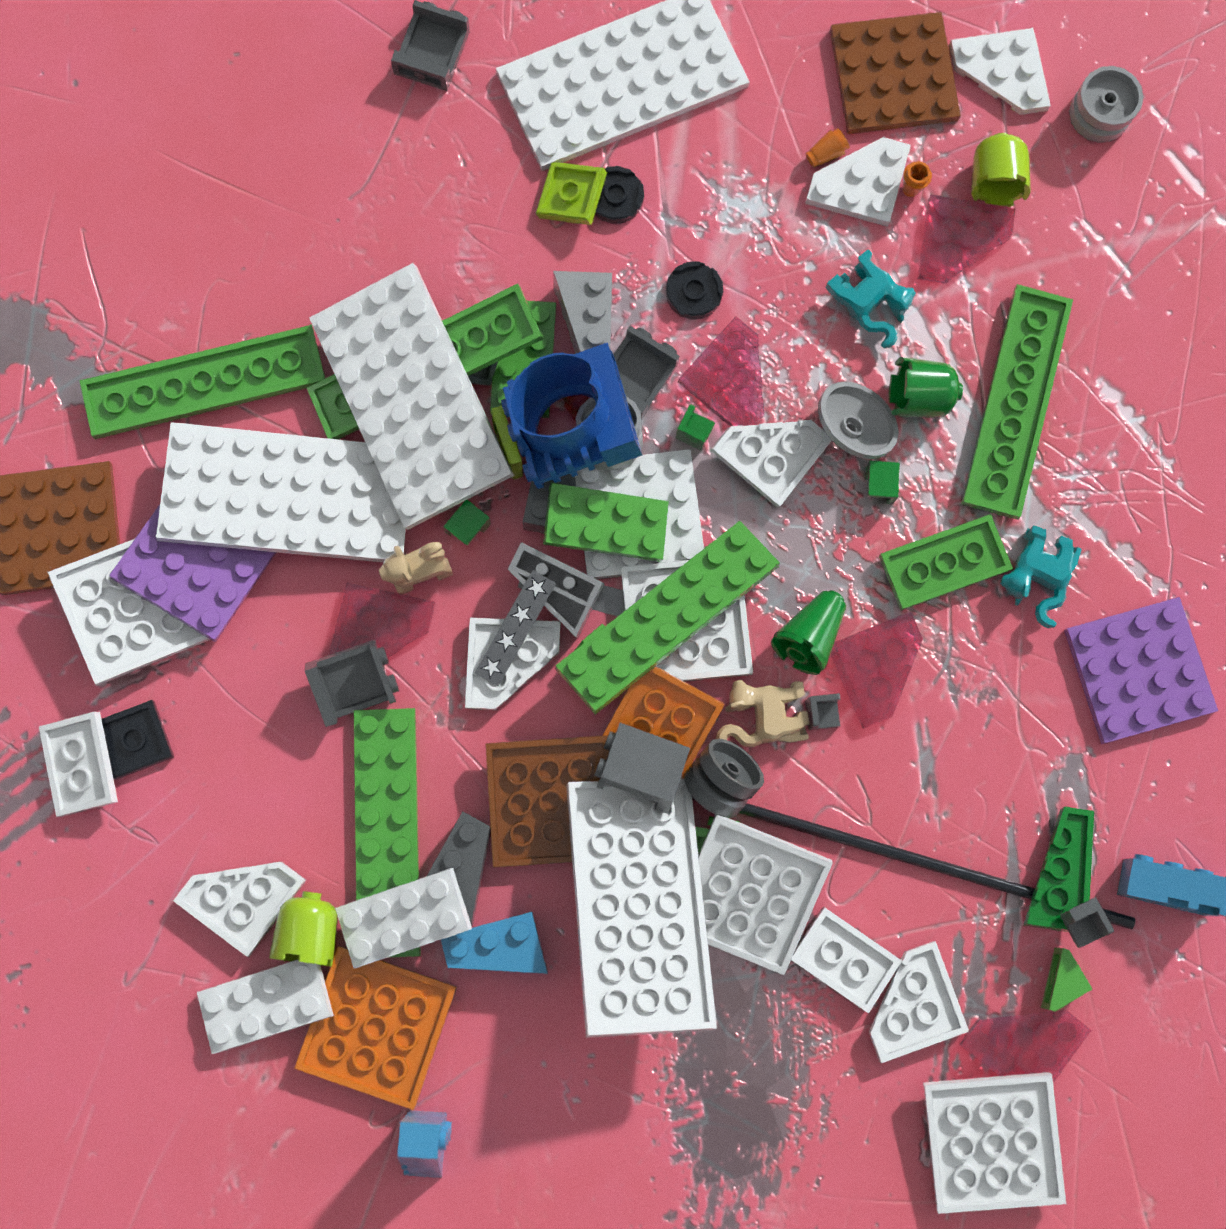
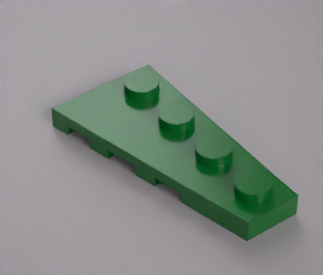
M1071 807L1060 809L1023 924L1024 926L1068 932L1060 914L1090 900L1094 811Z

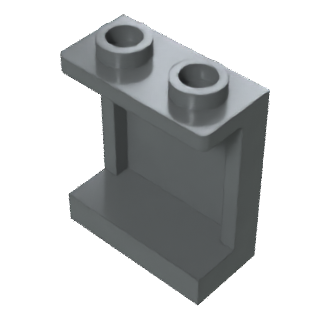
M415 0L412 6L413 17L400 51L395 50L391 58L393 73L448 91L470 32L468 18L459 11H447L438 8L431 2L425 1L422 3Z
M629 326L624 340L614 353L625 395L636 403L641 411L642 421L678 366L680 356L671 345L667 343L660 344L653 340L652 335L646 330L639 327L635 329Z
M375 639L305 663L304 671L326 727L338 723L339 717L351 714L354 710H362L388 700L390 704L396 702L395 693L399 692V688L394 674L389 676L384 666L389 664L387 654L383 646L377 647Z
M619 723L616 732L610 731L605 742L604 749L609 750L606 760L600 758L594 775L599 777L597 788L603 789L604 785L607 784L657 802L655 810L667 814L673 804L690 748Z

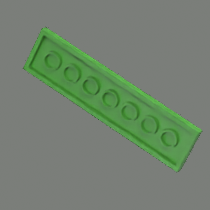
M518 283L442 321L468 376L544 339ZM335 374L307 387L328 439L339 440L359 430Z
M1018 284L1014 288L961 501L962 505L1016 520L1021 518L1073 299Z
M312 325L79 381L91 436L94 439H99L305 389L325 379V374Z
M738 521L555 666L556 671L593 713L597 714L779 568L780 562L741 521Z
M415 708L354 710L356 901L419 879ZM421 946L390 957L421 956Z

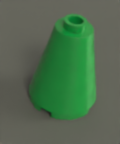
M832 590L822 591L779 629L771 640L772 648L782 660L788 657L795 663L792 667L801 672L811 675L820 674L827 666L846 610V604L842 595Z

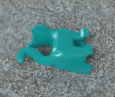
M867 249L858 257L859 263L854 267L856 274L862 279L856 287L849 283L850 277L844 273L841 277L837 274L827 282L826 289L837 302L847 308L849 315L858 320L861 327L866 331L884 332L886 338L882 341L881 347L886 349L896 343L898 339L897 330L893 325L885 321L872 322L869 315L880 303L886 301L897 320L901 323L904 320V313L912 305L916 293L911 287L897 285L889 273L880 269L871 261L872 253Z
M1033 525L1031 528H1027L1023 535V538L1028 543L1016 559L1014 571L1003 575L1000 584L1006 588L1010 596L1015 598V605L1017 606L1023 598L1029 596L1031 580L1054 591V597L1042 600L1037 605L1035 611L1036 619L1043 627L1054 628L1057 623L1047 616V612L1061 607L1066 600L1067 587L1072 577V572L1078 565L1082 549L1079 547L1073 548L1072 539L1060 536L1055 542L1056 555L1049 554L1043 551L1046 529Z

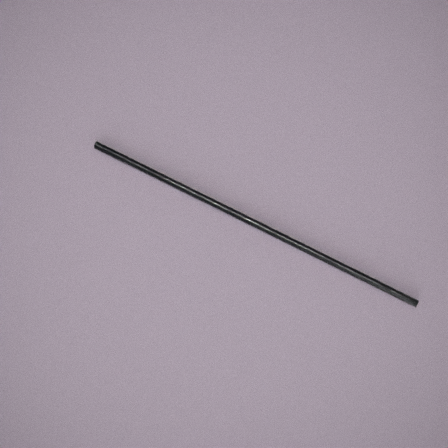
M746 803L739 812L742 815L1030 900L1035 890L1033 887ZM1102 908L1111 924L1131 930L1134 928L1136 921L1134 917Z

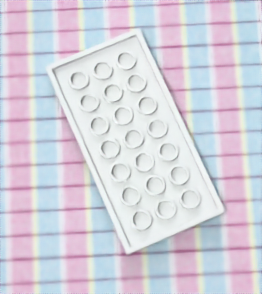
M665 0L496 68V74L541 171L549 169L552 162L564 163L746 89L750 83L710 0Z
M414 263L309 318L405 529L408 530L514 476L420 272Z
M171 422L156 534L157 541L384 562L385 559L394 554V546H399L404 554L406 529L400 520L366 442Z
M680 779L673 804L667 814L655 810L657 804L655 801L607 784L604 785L603 789L597 788L598 781L568 782L566 787L586 1038L715 1030L717 1025L692 795L688 791L684 779Z

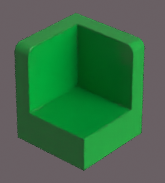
M690 404L677 429L675 439L702 451L715 426V422L694 413L696 406Z
M870 460L865 467V479L868 480L869 497L887 498V503L893 504L897 500L900 463Z
M465 500L443 527L449 536L454 535L462 543L468 545L479 531L484 533L491 525L489 516L470 501Z

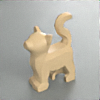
M440 542L428 543L407 555L403 554L399 546H394V554L385 559L383 565L378 570L381 579L394 584L399 595L412 591L414 584L436 576L440 581L453 574L448 559L444 557L445 551L442 549Z
M742 680L733 682L732 690L729 694V705L725 707V711H744L754 707L756 732L748 735L740 726L728 724L722 726L717 732L716 739L727 740L728 737L732 736L746 747H755L763 743L775 741L791 743L808 740L809 737L805 726L809 724L808 712H797L795 717L790 718L786 717L785 703L805 696L803 682H792L790 688H780L771 685L754 688Z

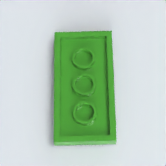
M527 301L544 339L498 361L495 374L492 377L490 414L493 408L502 406L501 400L505 399L503 388L508 386V380H515L536 359L553 354L556 302ZM550 406L541 418H549Z
M551 483L549 485L543 544L660 562L664 557L669 501Z
M991 514L879 555L900 611L1007 573L1013 569Z

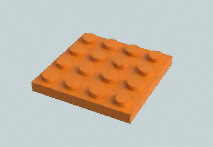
M338 946L333 959V965L325 982L334 1016L310 1023L294 1069L414 1110L457 986L382 960L354 969L348 949Z

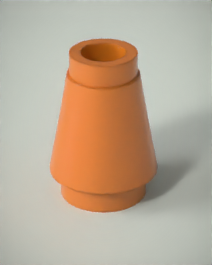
M837 128L834 131L829 130L805 153V156L810 165L815 168L818 165L845 155V151L850 146L845 135Z
M921 161L912 162L904 169L903 192L906 196L915 197L930 184L932 172L926 163Z

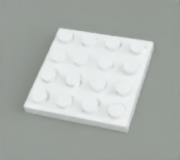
M691 449L645 454L637 457L632 464L618 470L596 468L589 471L588 468L579 470L578 476H575L576 487L669 501L664 557L662 561L658 562L584 551L587 575L595 579L621 577V566L690 560L704 549Z
M135 539L48 572L96 686L210 640L110 578V573Z
M689 560L621 566L625 610ZM745 595L661 661L657 667L682 681L752 675L753 665Z
M715 815L698 855L708 945L785 975L833 862L831 859L727 817Z
M1050 1072L923 1082L936 1210L938 1214L1066 1204L1053 1077Z

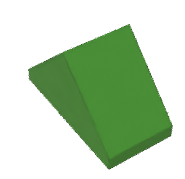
M1054 948L1041 1008L1051 1011L1059 1010L1092 990L1072 953L1065 948Z

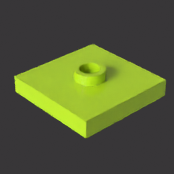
M552 162L537 207L536 215L538 218L592 225L606 178V170L601 167Z
M503 407L493 408L491 411L493 429L514 474L511 478L514 480L523 477L522 460L518 452L517 441L513 442L509 435L508 421Z

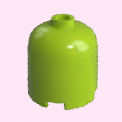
M998 133L985 138L977 146L973 158L971 188L973 200L985 201V206L989 208H1007L1014 206L1015 200L1021 198L1023 200L1028 199L1031 193L1030 158L1027 145L1019 137L1007 133Z
M303 891L302 897L286 900L278 912L269 959L289 962L298 960V962L332 967L338 925L335 907L329 902L321 900V894Z

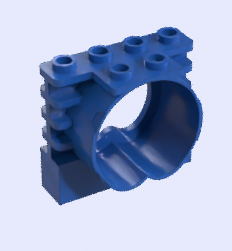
M608 343L576 354L561 352L540 357L531 362L515 380H508V386L503 388L505 399L501 400L502 407L507 418L510 417L511 424L507 425L509 435L513 442L517 441L521 456L526 458L527 464L523 465V470L527 481H533L538 489L543 488L544 482L553 480L555 483L560 482L561 477L567 474L575 477L578 476L579 470L588 468L589 471L595 470V465L602 462L611 467L643 455L616 360ZM572 395L588 396L595 400L596 405L593 411L577 427L556 435L538 434L539 421L543 413L554 402Z

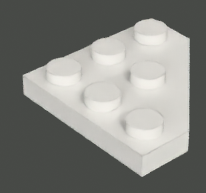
M1034 28L952 39L950 41L949 49L956 73L962 77L968 76L979 84V88L996 99L998 97L1012 106V110L1020 115L1049 110L1051 104Z
M883 137L815 172L805 204L888 227L911 145Z
M812 420L748 426L740 425L728 427L710 451L775 507H780L832 440Z
M470 618L465 709L497 710L559 654L561 622L536 620L499 686H496L477 675L475 671L505 619Z
M274 862L192 875L173 901L246 957H250L277 921L281 905L286 900L294 898L307 880L285 863Z
M936 941L904 951L901 958L902 962L892 978L869 1030V1035L880 1063L969 1032Z

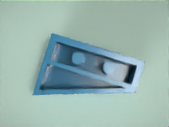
M1135 854L1134 858L1123 859L1117 895L1203 916L1226 917V877L1213 875L1214 872L1195 868L1194 871L1183 869L1184 865L1175 862L1154 863V858L1146 855Z
M533 912L473 927L471 930L441 939L448 968L548 974Z
M409 1110L401 1120L397 1157L402 1165V1170H404V1176L442 1178L444 1150H446V1146H448L451 1140L452 1121H446V1112Z

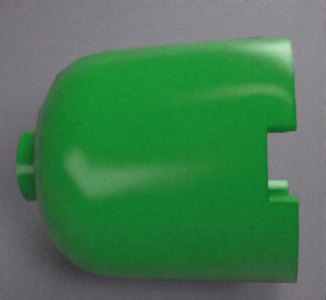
M899 357L896 360L895 364L899 366L897 375L891 374L889 383V403H895V409L891 412L892 415L940 418L949 414L957 401L961 400L963 385L959 383L957 372L950 364L908 357Z

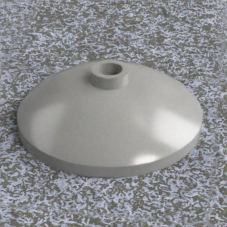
M838 382L829 386L821 395L818 403L820 422L828 437L839 448L860 458L877 459L888 454L896 445L899 433L896 418L892 415V410L888 404L874 391L857 383Z

